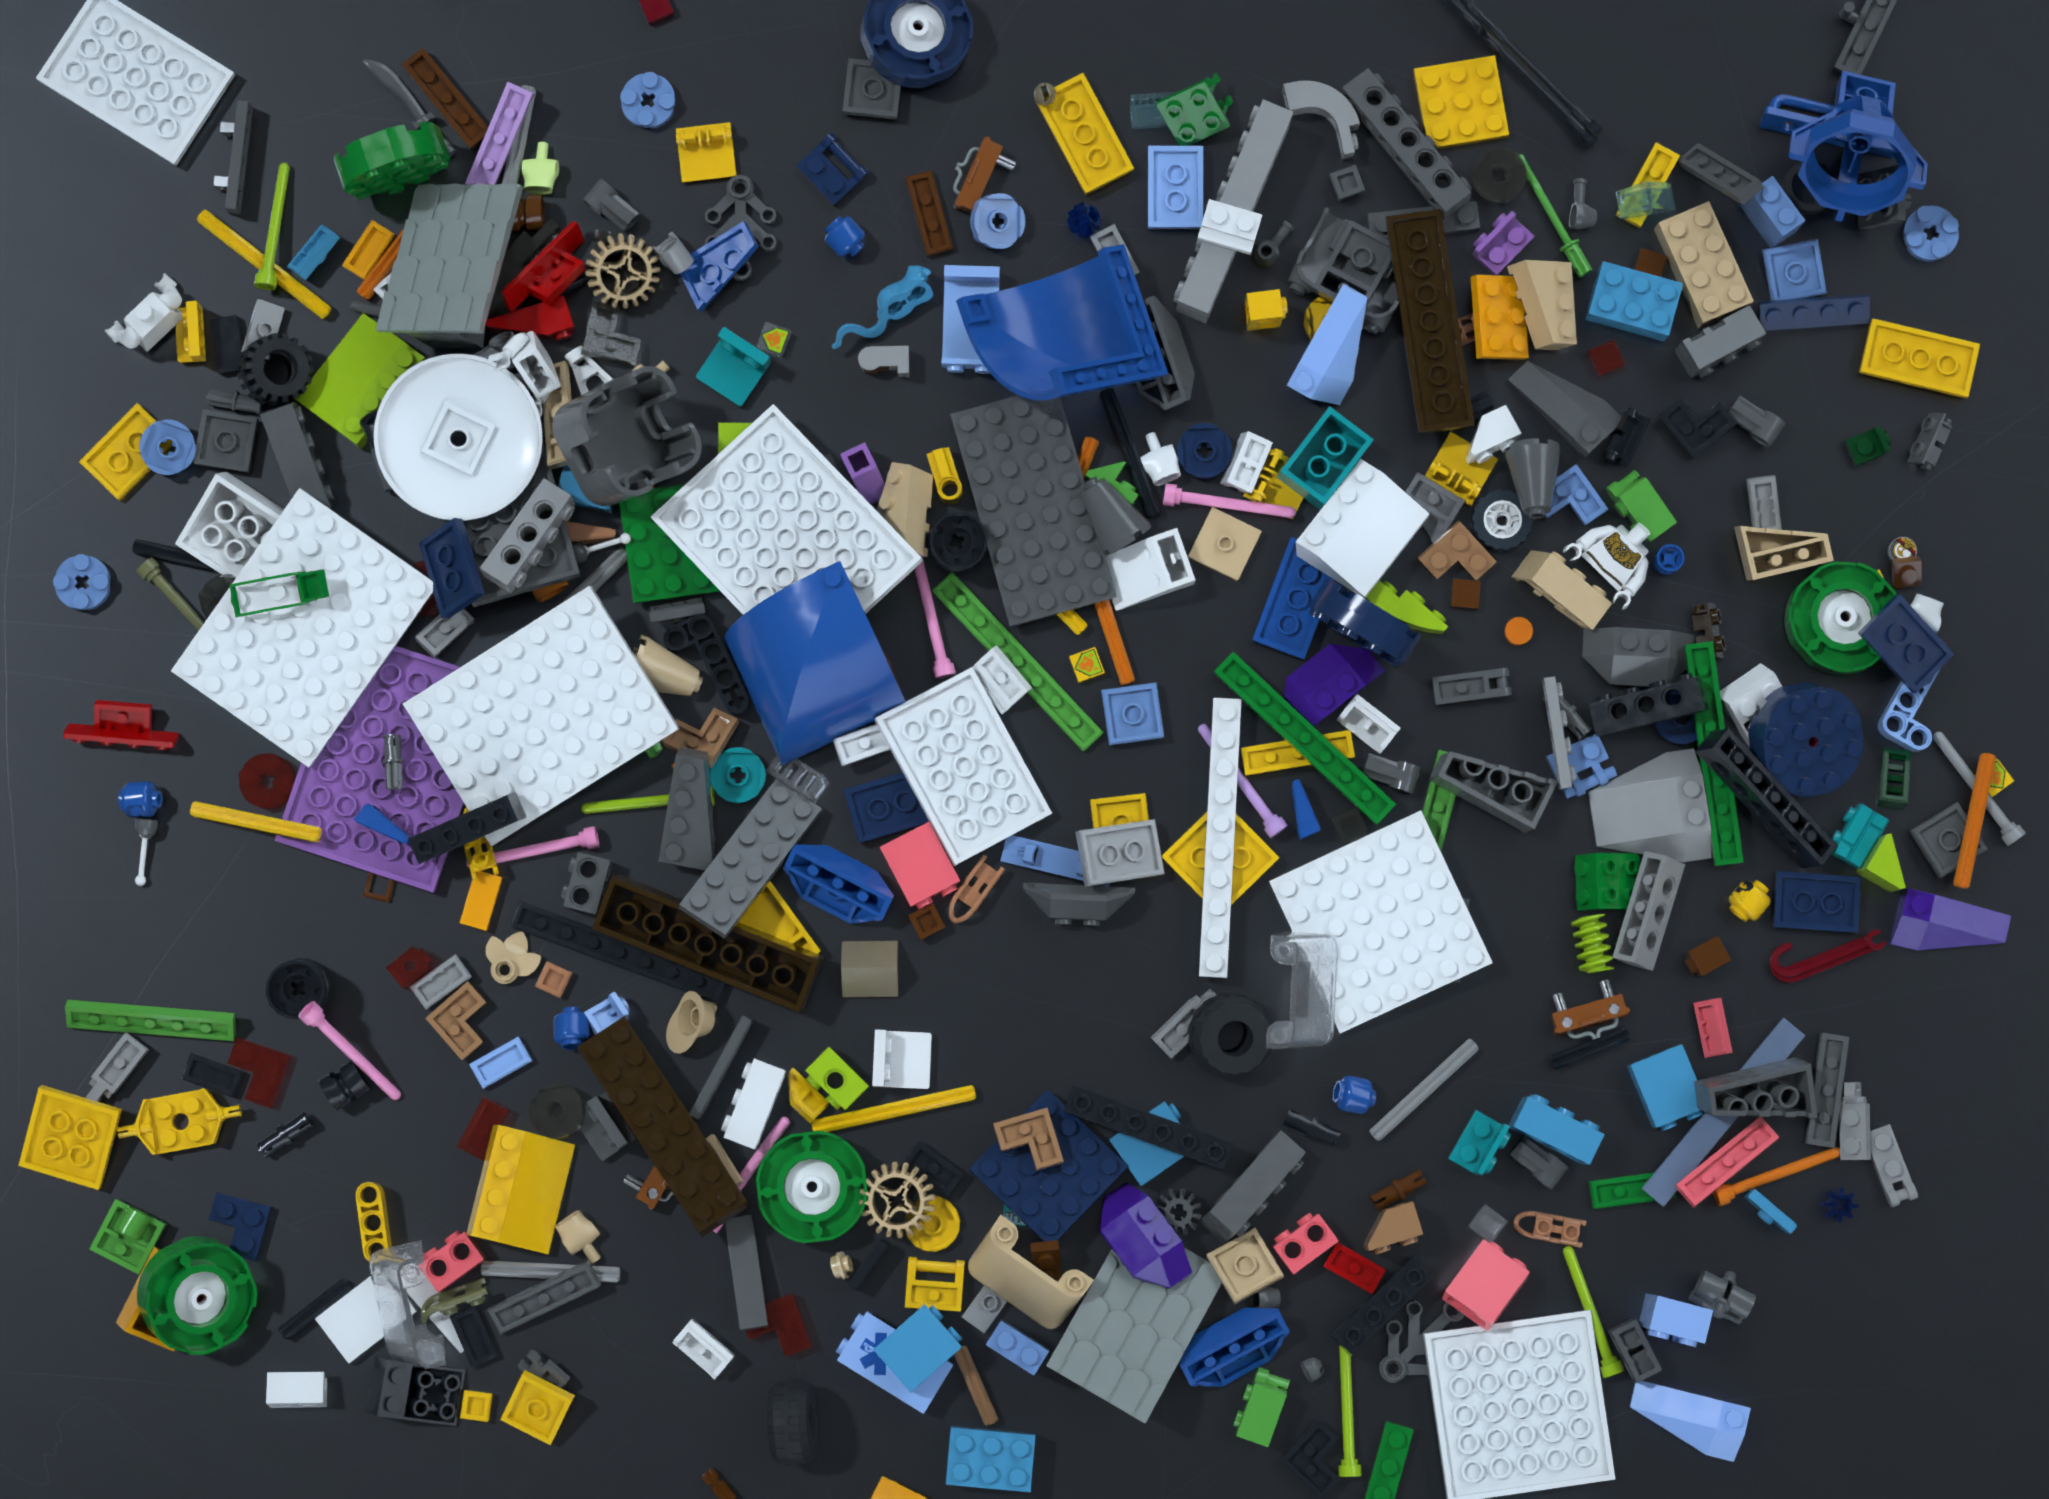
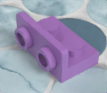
M1513 211L1507 216L1504 213L1501 214L1492 224L1495 229L1489 235L1484 232L1473 244L1476 248L1472 255L1493 275H1499L1535 237L1515 218L1516 214Z

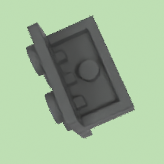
M605 1092L600 1096L593 1097L587 1102V1105L572 1114V1118L602 1161L636 1139Z

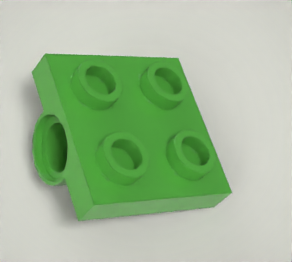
M115 1199L89 1250L140 1275L153 1247H156L167 1224L119 1199Z

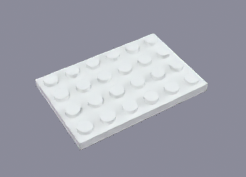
M87 0L36 79L177 166L235 77V73L118 0Z
M973 667L874 719L954 866L1052 814Z

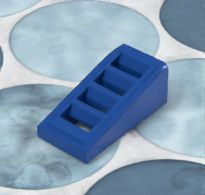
M1297 779L1292 782L1291 788L1299 840L1318 833L1321 828L1301 781Z
M366 803L353 819L365 827L403 844L410 845L408 841L410 836L372 804Z

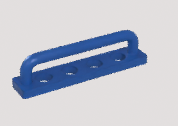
M1777 95L1770 101L1769 106L1765 108L1759 127L1791 135L1792 131L1818 118L1779 109L1781 105L1825 115L1834 110V105L1792 95ZM1788 121V122H1793V123H1795V124H1787V123H1785V122ZM1832 137L1823 141L1824 143L1841 147L1845 145L1844 140ZM1871 147L1866 152L1888 158L1894 157L1892 152Z

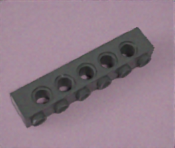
M1367 68L1342 87L1341 93L1352 104L1361 122L1433 209H1441L1443 221L1469 202L1471 186L1468 181L1462 176L1459 178L1453 171L1454 166L1446 156L1442 157L1438 153L1433 139L1429 135L1424 136L1419 130V123L1411 114L1407 115L1404 112L1401 101L1395 94L1390 95L1385 89V83L1379 74H1373ZM1375 97L1378 98L1381 103L1378 105H1371L1367 102V99ZM1387 118H1393L1398 122V124H1396L1395 126H1389L1384 122V120ZM1408 138L1413 140L1415 145L1407 147L1401 141ZM1427 159L1432 163V166L1422 167L1418 161ZM1445 180L1448 182L1449 187L1439 188L1435 182Z

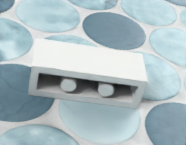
M754 1059L752 1064L747 1062L741 1077L746 1079L742 1090L737 1088L731 1103L735 1105L732 1116H726L721 1128L725 1132L724 1138L757 1150L787 1071Z

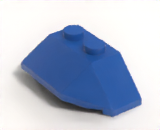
M795 844L783 867V870L789 875L794 888L803 900L850 924L883 920L894 897L876 870L828 845Z
M1242 1308L1195 1334L1181 1357L1179 1365L1190 1386L1223 1387L1271 1361L1279 1350L1284 1337H1287L1290 1331L1280 1311L1276 1308Z

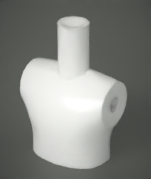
M1155 432L1147 434L1145 438L1151 452L1143 455L1140 459L1153 484L1160 486L1178 479L1181 473L1178 466V457L1173 445L1161 447Z
M1916 593L1910 606L1935 633L1938 632L1941 626L1940 615L1944 603Z

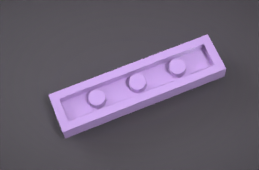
M507 82L465 184H497L533 98V92Z

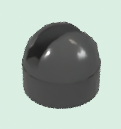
M1312 1357L1300 1362L1301 1369L1310 1383L1322 1376L1324 1367L1321 1360Z

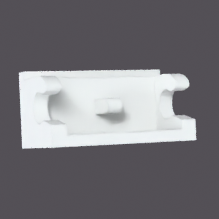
M1249 431L1241 433L1220 484L1226 487H1234L1240 493H1252L1273 442Z
M1358 694L1355 695L1336 720L1346 729L1351 730L1355 736L1378 754L1382 753L1400 730L1398 725Z
M694 1319L689 1321L672 1342L713 1379H716L735 1357L730 1350Z
M267 1372L266 1404L270 1408L327 1407V1378H325V1373Z

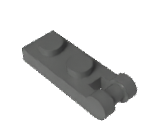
M1499 668L1432 677L1435 706L1512 696L1511 687H1508L1507 682L1509 669ZM1489 679H1496V689H1490Z

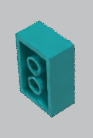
M1329 406L1276 478L1321 510L1374 439Z

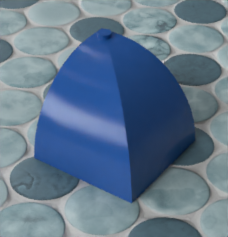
M1124 244L1104 247L1097 251L1098 257L1049 277L1002 291L964 296L956 300L968 337L977 355L999 383L1024 398L1050 400L1152 380L1168 374Z
M841 561L808 575L763 600L741 616L727 630L724 636V643L781 766L833 742L835 738L855 732L874 723L876 717L905 703L901 690Z

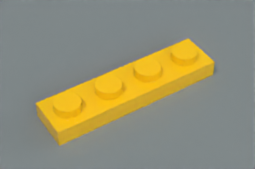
M1351 730L1322 734L1347 759L1355 758ZM1286 740L1240 748L1245 776L1311 765Z

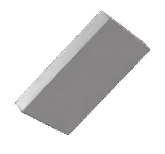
M1155 819L1075 832L1085 887L1165 874Z

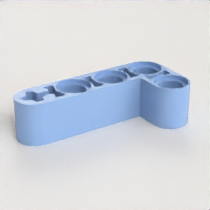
M1938 672L1917 693H1912L1902 681L1899 683L1877 724L1878 731L1883 737L1911 752H1919L1931 744L1932 734L1930 730L1912 718ZM1902 694H1907L1911 697L1912 705L1910 708H1906L1901 704L1900 697ZM1888 718L1897 720L1899 728L1896 732L1888 729L1886 724ZM1915 731L1919 732L1923 737L1921 746H1917L1911 741V734Z

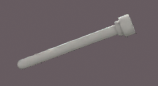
M1935 732L1933 735L1934 741L1973 791L1975 775L1942 732ZM1988 795L1986 809L2002 829L2000 831L2003 835L2001 838L2009 846L2026 833L2020 825H2016L2014 821L2011 823L1992 797Z

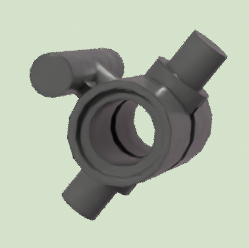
M1704 1270L1694 1290L1691 1291L1688 1300L1703 1308L1713 1310V1315L1716 1318H1725L1739 1325L1742 1319H1746L1756 1300V1295L1736 1286V1274L1732 1271H1727L1725 1277L1720 1278Z

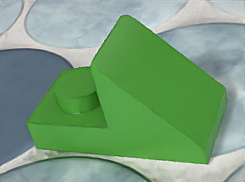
M1126 461L1088 470L1085 475V480L1087 481L1095 476L1098 480L1105 478L1132 506H1134L1138 499L1134 486L1124 480L1121 483L1117 482L1126 466Z

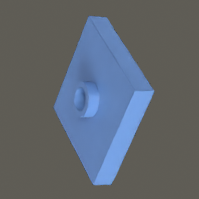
M1818 239L1762 249L1771 301L1801 299L1827 294Z
M1156 682L1101 690L1109 746L1164 738Z

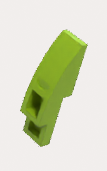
M1379 580L1365 598L1412 629L1442 634L1448 628L1445 624V617L1435 609L1431 612L1424 606L1426 601L1415 591L1410 593L1406 590L1398 597L1395 595L1398 591L1389 582L1384 581L1382 583Z

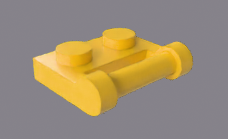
M909 1256L905 1308L920 1309L926 1304L928 1308L934 1305L937 1310L961 1312L965 1261L956 1260V1263L917 1260V1257ZM916 1271L955 1274V1282L916 1280Z

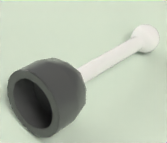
M623 533L619 538L587 547L582 542L572 543L578 565L587 560L589 552L619 543L628 544L631 541V536L628 533Z
M135 819V832L142 838L139 873L135 878V883L138 886H143L146 883L144 870L147 841L156 834L158 820Z

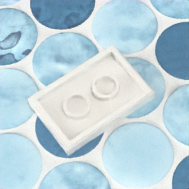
M381 1267L316 1317L315 1320L349 1364L415 1314L417 1310L387 1270Z

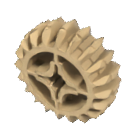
M619 233L618 242L614 243L612 236H607L610 245L605 247L604 243L599 241L598 246L602 251L599 253L592 249L590 253L596 257V260L587 259L586 261L587 265L594 267V269L585 271L586 276L595 277L587 282L588 286L594 287L598 285L593 294L599 296L604 293L601 299L604 304L611 297V306L614 308L617 307L618 301L622 300V307L627 309L628 300L630 299L634 306H638L636 297L640 295L644 301L648 300L644 291L647 289L649 292L654 293L655 288L649 283H658L660 280L657 276L652 275V273L660 272V267L657 265L651 266L652 263L658 261L657 255L648 257L653 250L651 246H647L642 250L645 243L642 238L634 244V235L630 234L627 242H624L623 234ZM624 249L619 260L603 262L612 252ZM632 251L643 258L645 272L631 266ZM626 262V268L631 273L625 274V277L620 279V275L616 270L618 267L621 268V265H625ZM601 270L614 275L615 286L613 291L603 284L600 275ZM642 280L635 289L622 292L628 281Z
M897 1161L892 1163V1171H889L886 1164L881 1165L882 1175L874 1169L871 1173L876 1180L866 1178V1183L871 1188L868 1189V1192H864V1189L860 1190L862 1195L868 1196L867 1201L863 1204L869 1207L862 1212V1216L872 1214L873 1217L867 1224L871 1226L877 1221L880 1224L876 1228L877 1233H880L884 1227L888 1228L886 1237H891L893 1229L897 1230L898 1238L903 1237V1229H906L907 1234L912 1236L914 1234L912 1225L918 1230H922L924 1226L919 1219L929 1222L931 1217L925 1211L933 1212L935 1206L927 1204V1201L935 1200L936 1196L934 1194L927 1195L926 1191L933 1188V1184L925 1186L922 1184L928 1176L923 1174L918 1179L915 1176L919 1171L917 1166L911 1173L907 1172L909 1168V1163L907 1162L903 1164L902 1170H898ZM893 1177L905 1179L898 1189H891L880 1184L884 1180ZM912 1184L916 1187L920 1196L919 1208L908 1197V1191ZM905 1188L902 1194V1200H905L904 1205L898 1204L891 1212L890 1209L893 1206L892 1201L894 1200L890 1199L891 1195L896 1196ZM876 1192L881 1194L880 1196L887 1203L883 1216L876 1207ZM897 1211H904L914 1215L912 1219L905 1222L890 1221Z

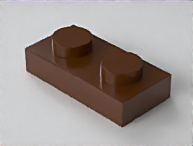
M1058 1240L1030 1243L1032 1264L1058 1282L1062 1277Z

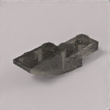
M552 219L533 238L523 231L505 254L489 314L493 318L497 314L502 315L508 310L501 294L502 290L561 233L560 227Z

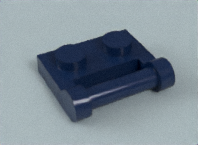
M831 132L796 167L835 207L868 176L870 171L865 166L861 167L837 142L838 138ZM828 149L853 173L849 180L823 155Z

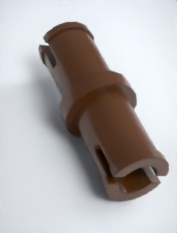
M1416 1169V1171L1398 1181L1394 1179L1390 1181L1391 1185L1370 1195L1372 1202L1383 1198L1382 1201L1374 1204L1376 1210L1381 1211V1209L1399 1199L1403 1201L1407 1198L1406 1195L1427 1185L1425 1177L1414 1182L1415 1179L1423 1175L1421 1170Z

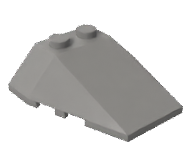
M1694 748L1666 752L1612 779L1607 784L1588 792L1596 847L1642 855L1647 851L1668 856L1679 862L1711 858V824L1703 774Z

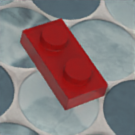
M1338 1242L1332 1248L1323 1267L1371 1294L1374 1293L1386 1269Z

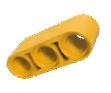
M365 1182L356 1190V1204L363 1254L371 1263H383L392 1254L385 1192L380 1184ZM367 1187H373L377 1192L376 1199L371 1203L367 1202L363 1196ZM373 1214L377 1215L381 1221L380 1227L375 1231L371 1230L367 1225L368 1218ZM377 1242L382 1244L385 1249L384 1255L379 1259L375 1258L371 1253L372 1246Z

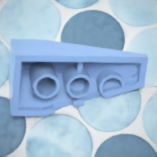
M1645 1381L1635 1382L1630 1402L1632 1409L1703 1454L1734 1462L1745 1436L1751 1408Z

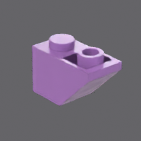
M864 442L841 453L840 457L856 490L872 506L879 502L885 483Z

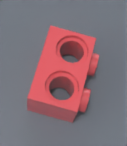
M1309 1212L1297 1221L1299 1227L1290 1233L1286 1229L1274 1238L1276 1244L1272 1246L1293 1275L1339 1241L1318 1213L1312 1216ZM1312 1225H1318L1323 1232L1321 1239L1315 1242L1311 1241L1307 1236V1231ZM1289 1242H1296L1300 1247V1253L1295 1258H1289L1285 1254V1246Z
M459 1231L454 1232L445 1239L447 1244L440 1250L434 1247L421 1256L424 1261L419 1264V1267L437 1292H442L487 1259L473 1238L466 1235L467 1231L462 1234ZM460 1243L466 1244L470 1250L469 1256L464 1260L456 1255V1247ZM437 1260L444 1261L447 1267L445 1274L442 1276L436 1275L433 1271V1264Z

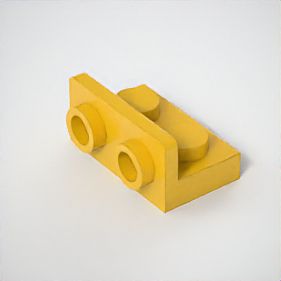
M187 301L186 307L178 308L182 312V319L175 325L177 360L179 363L206 361L203 307L197 301Z

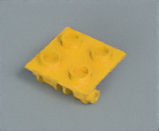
M730 122L676 128V142L678 145L682 183L736 176Z
M1450 432L1425 476L1466 500L1465 504L1471 507L1498 459L1492 456L1483 463L1478 464L1475 461L1468 464L1466 457L1471 443Z
M1270 449L1252 493H1244L1243 497L1254 502L1293 507L1297 512L1303 497L1276 478L1290 458L1285 456V453L1279 449Z

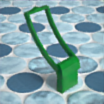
M324 569L306 573L299 571L229 585L231 603L234 607L236 618L306 605L309 602L317 601V599L329 597ZM296 576L301 603L240 613L235 586Z

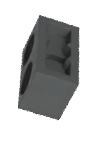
M578 852L576 858L572 857L568 868V873L572 874L569 885H564L561 894V900L565 901L564 907L597 916L613 862ZM589 862L596 865V873L592 877H584L582 874L583 866ZM585 889L589 893V900L585 904H577L575 901L576 892Z
M1631 1318L1607 1330L1633 1382L1638 1383L1662 1371L1637 1319Z

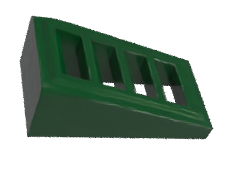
M1883 748L1877 807L1905 809L1908 803L1911 751ZM1889 759L1904 761V764H1889L1888 761ZM1888 771L1902 772V776L1888 774ZM1887 782L1901 784V787L1887 786Z

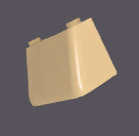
M1000 1215L968 1262L969 1273L973 1278L1047 1329L1059 1327L1094 1280L1079 1270H1069L1062 1275L1058 1282L1011 1250L1018 1239V1230L1011 1221Z

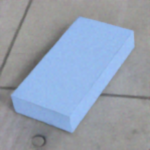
M516 1037L469 1065L480 1085L485 1089L532 1062V1059L520 1037Z

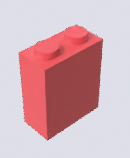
M930 822L880 847L911 908L917 906L919 910L933 903L932 897L940 893L945 897L958 890L956 885L961 883Z
M1483 1239L1445 1290L1442 1299L1489 1332L1525 1283L1530 1272L1522 1261L1516 1258L1511 1259L1505 1255L1503 1249L1494 1242L1488 1243Z

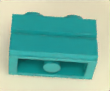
M1860 803L1855 808L1849 807L1842 819L1846 824L1841 832L1836 830L1831 837L1838 845L1831 855L1857 870L1862 868L1889 822L1887 818Z

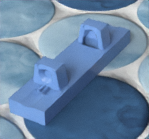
M1013 835L1005 839L1001 862L1084 881L1079 851ZM1036 849H1038L1036 860L1034 862V853ZM1110 883L1101 884L1102 886L1110 887Z

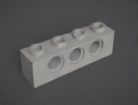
M544 478L481 565L480 570L484 577L511 594L515 588H520L526 580V573L532 565L535 566L540 561L543 555L542 550L546 544L552 543L557 537L558 528L564 520L567 521L572 516L575 509V502L572 496ZM552 511V515L548 519L539 518L542 512ZM527 534H537L533 541H523ZM514 555L520 556V560L516 564L507 563L510 557Z
M1644 852L1612 958L1630 966L1653 971L1685 864L1665 855Z

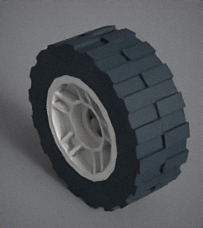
M1501 489L1492 493L1489 492L1482 497L1475 505L1470 518L1473 536L1487 550H1494L1498 553L1503 551L1509 552L1516 547L1518 548L1527 539L1533 524V519L1523 513L1517 493L1515 494L1511 490L1501 491ZM1506 516V525H1498L1497 517Z

